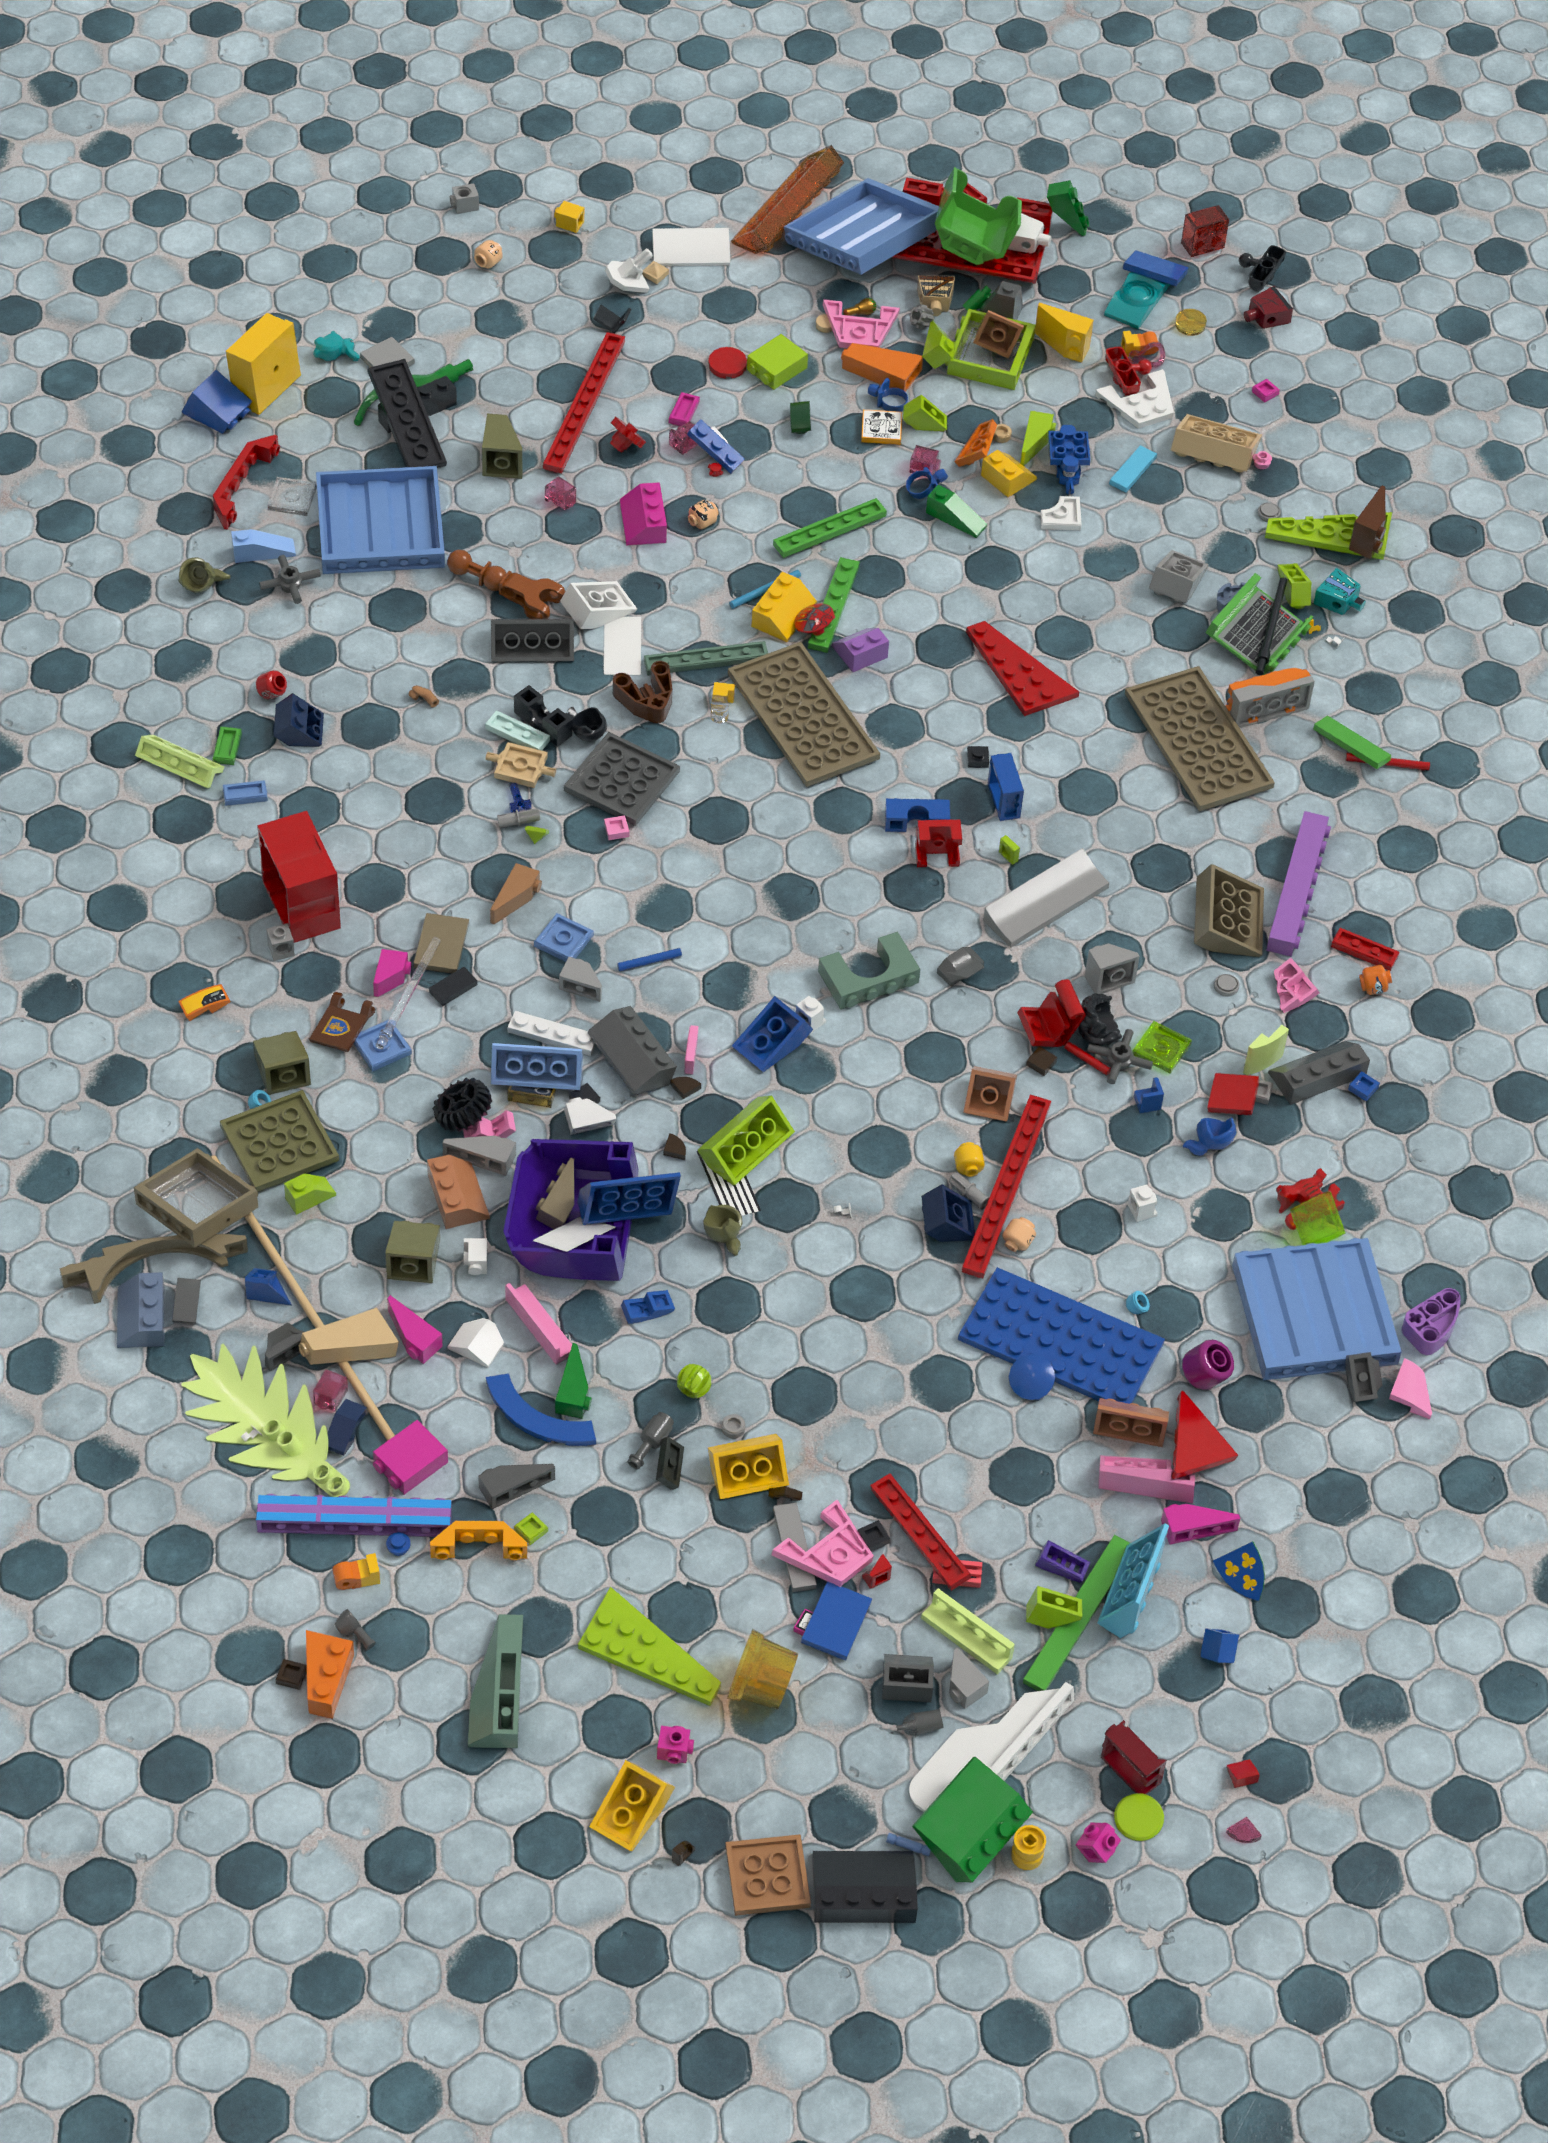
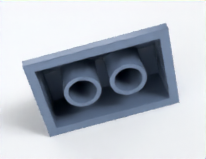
M163 1272L139 1273L118 1287L117 1348L164 1346L165 1286Z

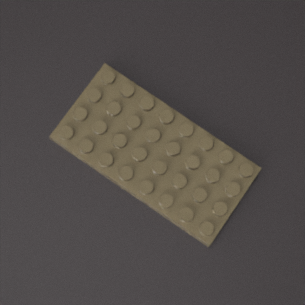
M802 642L728 668L729 677L806 787L880 759V752Z
M1200 666L1125 688L1126 697L1198 811L1274 788V780Z

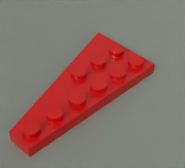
M986 621L966 628L967 635L1024 716L1079 697L1077 689Z

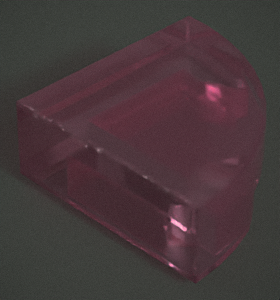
M1248 1817L1227 1828L1226 1831L1232 1839L1242 1843L1257 1842L1262 1837Z

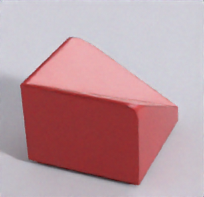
M884 1554L880 1556L872 1570L862 1574V1578L870 1589L891 1579L892 1566Z

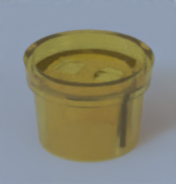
M752 1629L727 1699L738 1702L742 1699L778 1710L796 1664L798 1653L764 1638V1634Z

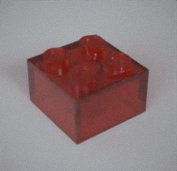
M1219 205L1185 214L1181 244L1191 257L1225 248L1229 218Z

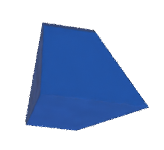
M254 1268L245 1276L248 1300L292 1306L276 1276L277 1271Z

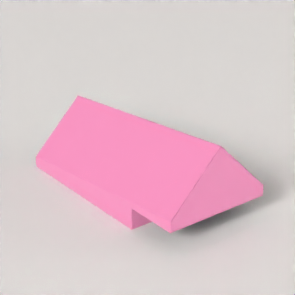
M1100 1455L1099 1489L1193 1504L1195 1473L1173 1479L1172 1473L1174 1469H1171V1460Z

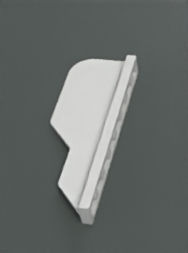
M1065 1682L1059 1689L1024 1693L999 1723L956 1729L912 1779L909 1787L912 1803L918 1809L925 1812L972 1757H977L1005 1781L1074 1702V1687Z

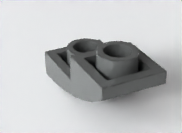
M177 1278L172 1322L196 1324L201 1280Z

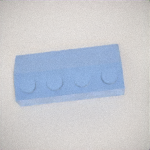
M492 1043L491 1084L580 1090L583 1066L582 1049Z

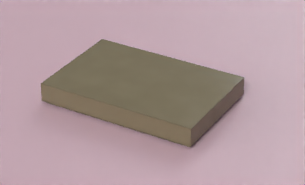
M426 913L414 960V968L445 973L456 972L469 927V919Z

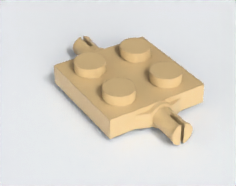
M507 742L505 749L500 754L488 751L485 758L488 761L497 763L494 778L535 788L542 774L555 777L557 770L556 768L545 766L548 752Z

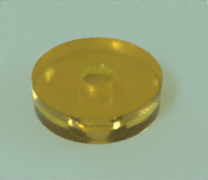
M1184 309L1177 314L1175 326L1182 334L1195 336L1205 330L1207 319L1199 310Z

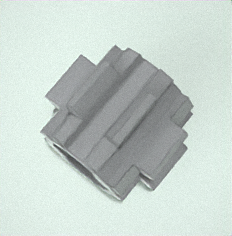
M922 304L919 307H913L911 314L909 313L911 325H915L918 329L922 330L924 327H929L930 322L935 319L933 317V310Z

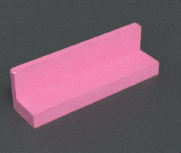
M510 1283L506 1284V1301L553 1362L558 1364L567 1359L572 1347L571 1342L529 1288L524 1284L514 1289Z

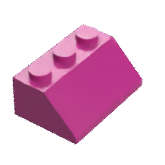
M660 482L639 484L620 499L626 546L666 543L667 523Z

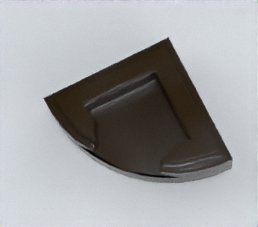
M676 1077L670 1080V1085L683 1099L701 1089V1083L690 1077Z
M669 1133L663 1155L685 1160L686 1147L684 1142L678 1136Z
M787 1486L769 1488L768 1496L778 1500L779 1498L786 1497L791 1499L790 1501L802 1500L803 1492Z
M688 1841L679 1843L672 1849V1861L677 1866L681 1865L695 1851V1847Z

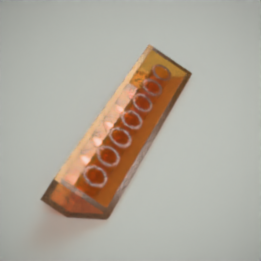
M830 145L807 155L731 240L732 244L754 254L762 251L766 253L772 249V244L783 236L784 226L802 215L801 211L812 204L811 200L820 195L821 189L831 182V177L836 176L840 172L839 168L844 162L833 146Z

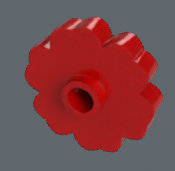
M616 416L610 422L617 429L611 437L610 444L621 453L627 450L632 443L640 448L646 443L636 433L638 429L631 423L626 424Z

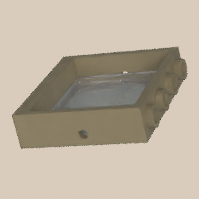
M198 1148L134 1187L136 1205L193 1247H197L258 1208V1192L255 1187L244 1182L238 1175L230 1172L223 1164H219L209 1154H205Z

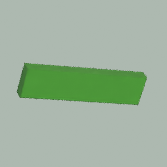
M1328 715L1314 724L1313 730L1376 769H1379L1391 760V754Z

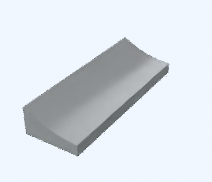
M1082 848L986 906L983 921L1012 948L1108 889L1109 882L1094 866Z

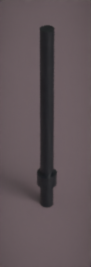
M1284 577L1279 579L1262 649L1258 652L1257 656L1258 664L1255 673L1260 676L1264 674L1265 666L1270 659L1269 651L1288 581Z

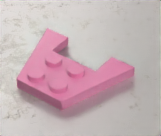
M823 299V307L839 348L848 349L852 343L880 348L900 311V308L882 306L880 308V319L842 315V301Z
M836 1500L825 1508L820 1515V1518L834 1529L830 1534L807 1552L790 1538H787L772 1550V1556L841 1587L873 1561L874 1555L839 1501Z

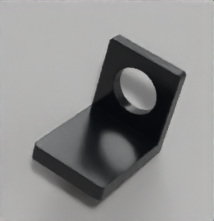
M600 305L593 319L615 334L626 322L632 309L628 308L619 317L603 305Z

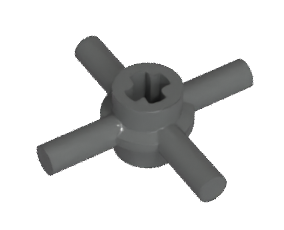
M280 555L278 561L281 571L278 578L259 582L260 589L281 586L284 592L291 593L294 603L299 604L302 602L298 589L302 581L321 577L320 570L315 569L299 573L296 567L289 566L285 555Z
M1126 1029L1122 1041L1115 1043L1110 1049L1089 1043L1087 1052L1107 1057L1111 1067L1107 1078L1109 1084H1115L1119 1072L1126 1070L1131 1064L1149 1070L1152 1069L1153 1061L1133 1055L1129 1046L1134 1034L1131 1029Z

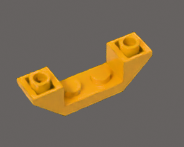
M454 1521L430 1541L431 1558L440 1560L455 1558V1541L463 1543L503 1542V1559H527V1542L504 1521Z

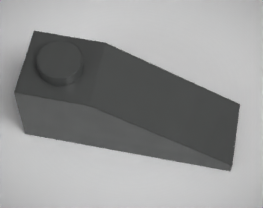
M554 1464L500 1465L493 1469L490 1468L478 1475L479 1489L490 1507L494 1509L555 1480Z

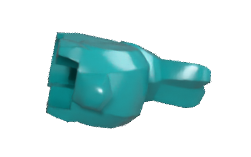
M331 331L325 337H318L314 341L316 348L313 351V355L315 358L333 361L341 355H346L353 361L360 359L359 354L354 351L355 345L351 338L343 339L335 331Z

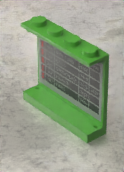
M1256 573L1215 617L1205 632L1255 671L1258 664V652L1262 649L1274 599L1257 587L1262 577ZM1281 605L1269 651L1270 659L1265 666L1263 675L1269 671L1273 672L1280 664L1277 661L1279 659L1284 660L1289 654L1290 646L1294 648L1301 640L1299 636L1307 634L1312 627L1309 624L1313 619L1312 615L1303 622Z

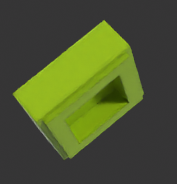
M1005 835L1000 838L999 853L1012 865L1019 860L1020 847Z
M532 1512L514 1526V1530L529 1545H532L548 1532V1527Z

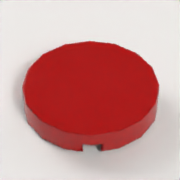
M721 347L709 355V369L715 376L720 378H737L746 371L747 358L739 349Z

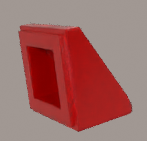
M1250 1759L1226 1766L1234 1788L1258 1783L1260 1774Z

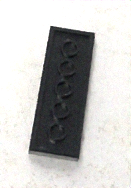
M406 359L368 368L367 372L405 466H437V468L446 466V458Z

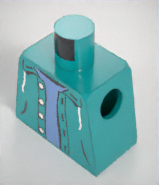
M1336 568L1317 588L1313 604L1344 615L1351 607L1361 611L1366 604V600L1359 597L1360 584Z

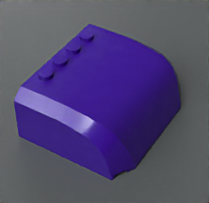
M531 1139L529 1147L517 1157L503 1230L511 1253L521 1265L539 1275L578 1280L620 1281L624 1272L632 1219L603 1222L615 1228L601 1235H594L593 1239L566 1252L533 1241L554 1230L536 1220L539 1212L536 1210V1207L542 1197L546 1199L549 1195L546 1190L551 1181L556 1182L559 1176L556 1174L562 1163L567 1165L570 1158H573L574 1207L565 1224L581 1217L577 1203L581 1188L591 1182L638 1177L639 1169L633 1142Z

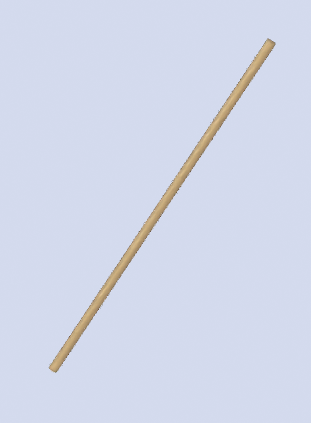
M215 1155L211 1156L212 1159L221 1164ZM250 1212L244 1216L315 1328L324 1326L254 1214ZM348 1361L337 1362L386 1440H390L395 1436Z

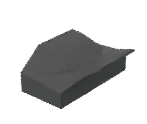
M962 947L944 959L937 968V974L952 987L959 981L968 979L985 968L984 961L971 947Z
M287 1322L268 1333L265 1366L269 1371L301 1354L299 1344L302 1333L305 1331L298 1330Z
M1371 1352L1346 1355L1345 1369L1348 1388L1353 1402L1377 1399V1391L1383 1386L1379 1361L1372 1358Z

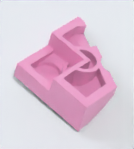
M1292 958L1274 970V976L1277 981V993L1281 1004L1280 1009L1283 1013L1305 1004L1320 994Z
M1404 1358L1389 1399L1410 1406L1411 1413L1430 1419L1432 1410L1425 1373L1418 1365Z

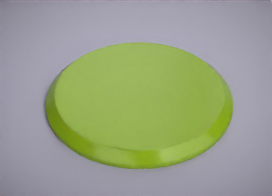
M1136 1793L1124 1797L1117 1804L1114 1820L1116 1827L1125 1837L1135 1841H1146L1155 1837L1162 1829L1164 1812L1154 1798L1146 1794Z

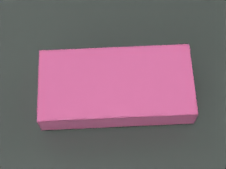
M691 1025L689 1027L685 1056V1074L693 1075L699 1026Z

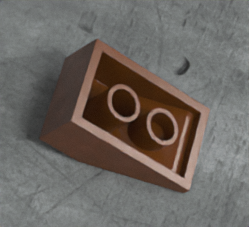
M1382 485L1354 523L1349 550L1368 559H1371L1375 553H1379L1383 545L1381 539L1386 531V528H1384L1386 519L1385 486Z

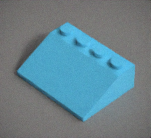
M1166 1523L1126 1546L1097 1624L1119 1638L1129 1633L1132 1634L1138 1627L1139 1622L1137 1620L1139 1614L1146 1606L1145 1598L1151 1591L1153 1577L1161 1566L1159 1561L1163 1553L1169 1525Z

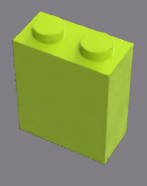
M782 334L747 355V370L773 390L807 369L808 353Z

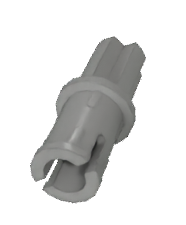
M537 808L519 812L516 810L513 813L497 815L499 828L514 825L520 827L524 823L539 821V810Z
M957 1172L951 1175L949 1183L959 1190L963 1197L971 1200L979 1209H983L987 1205L989 1197L978 1190L975 1183H970Z

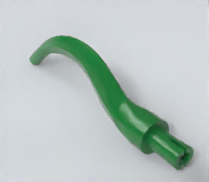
M466 359L455 366L447 364L433 373L412 375L417 387L447 376L452 383L458 382V377L473 371V364L469 359ZM375 389L362 402L354 419L355 425H361L369 406L378 399Z

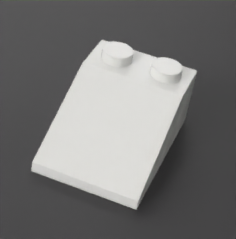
M617 581L570 583L560 600L580 629H595L637 611L636 606Z

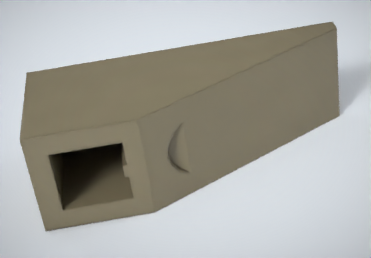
M570 1158L567 1165L562 1163L556 1174L559 1176L556 1182L551 1181L546 1190L549 1195L546 1199L542 1197L536 1207V1210L539 1211L536 1220L552 1229L563 1226L574 1207L573 1158Z

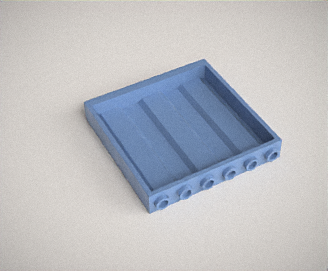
M867 178L785 225V240L787 244L862 275L937 231L935 219L939 206Z
M437 466L316 472L323 574L445 568Z
M1353 1238L1346 1241H1330L1320 1244L1309 1243L1302 1246H1286L1276 1249L1265 1248L1258 1251L1235 1253L1232 1268L1263 1381L1346 1371V1355L1371 1352L1372 1358L1379 1361L1380 1367L1398 1365L1402 1351L1368 1238Z

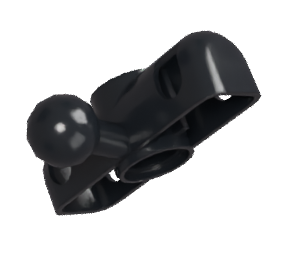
M1271 245L1261 259H1255L1249 253L1240 255L1238 261L1242 267L1255 266L1248 279V285L1252 290L1261 291L1268 282L1273 280L1275 272L1285 259V249Z

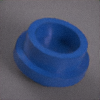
M396 1532L387 1538L386 1546L393 1555L402 1556L410 1549L411 1542L406 1534Z

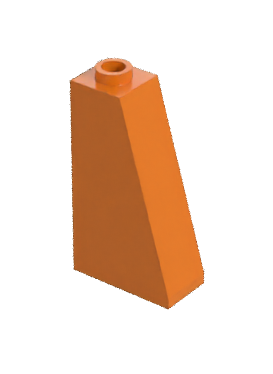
M852 343L848 349H844L841 355V360H843L842 369L880 385L883 384L886 378H889V388H900L905 392L922 371L923 357L917 354Z

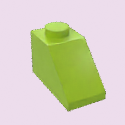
M919 395L903 405V420L915 430L942 432L947 430V415L923 395Z
M302 1174L284 1183L285 1199L296 1215L336 1196V1192L330 1183L322 1176Z
M1040 1586L1036 1587L1026 1604V1622L1047 1629L1079 1621L1082 1618V1599Z

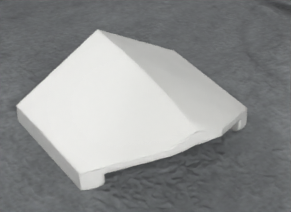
M481 1318L463 1323L448 1345V1349L489 1368L503 1347L504 1341L496 1324L489 1319Z

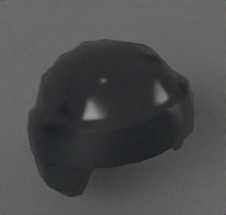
M570 707L567 710L568 713H565L572 719L574 734L583 741H596L607 730L606 719L596 707L587 708L579 713H576L574 707Z

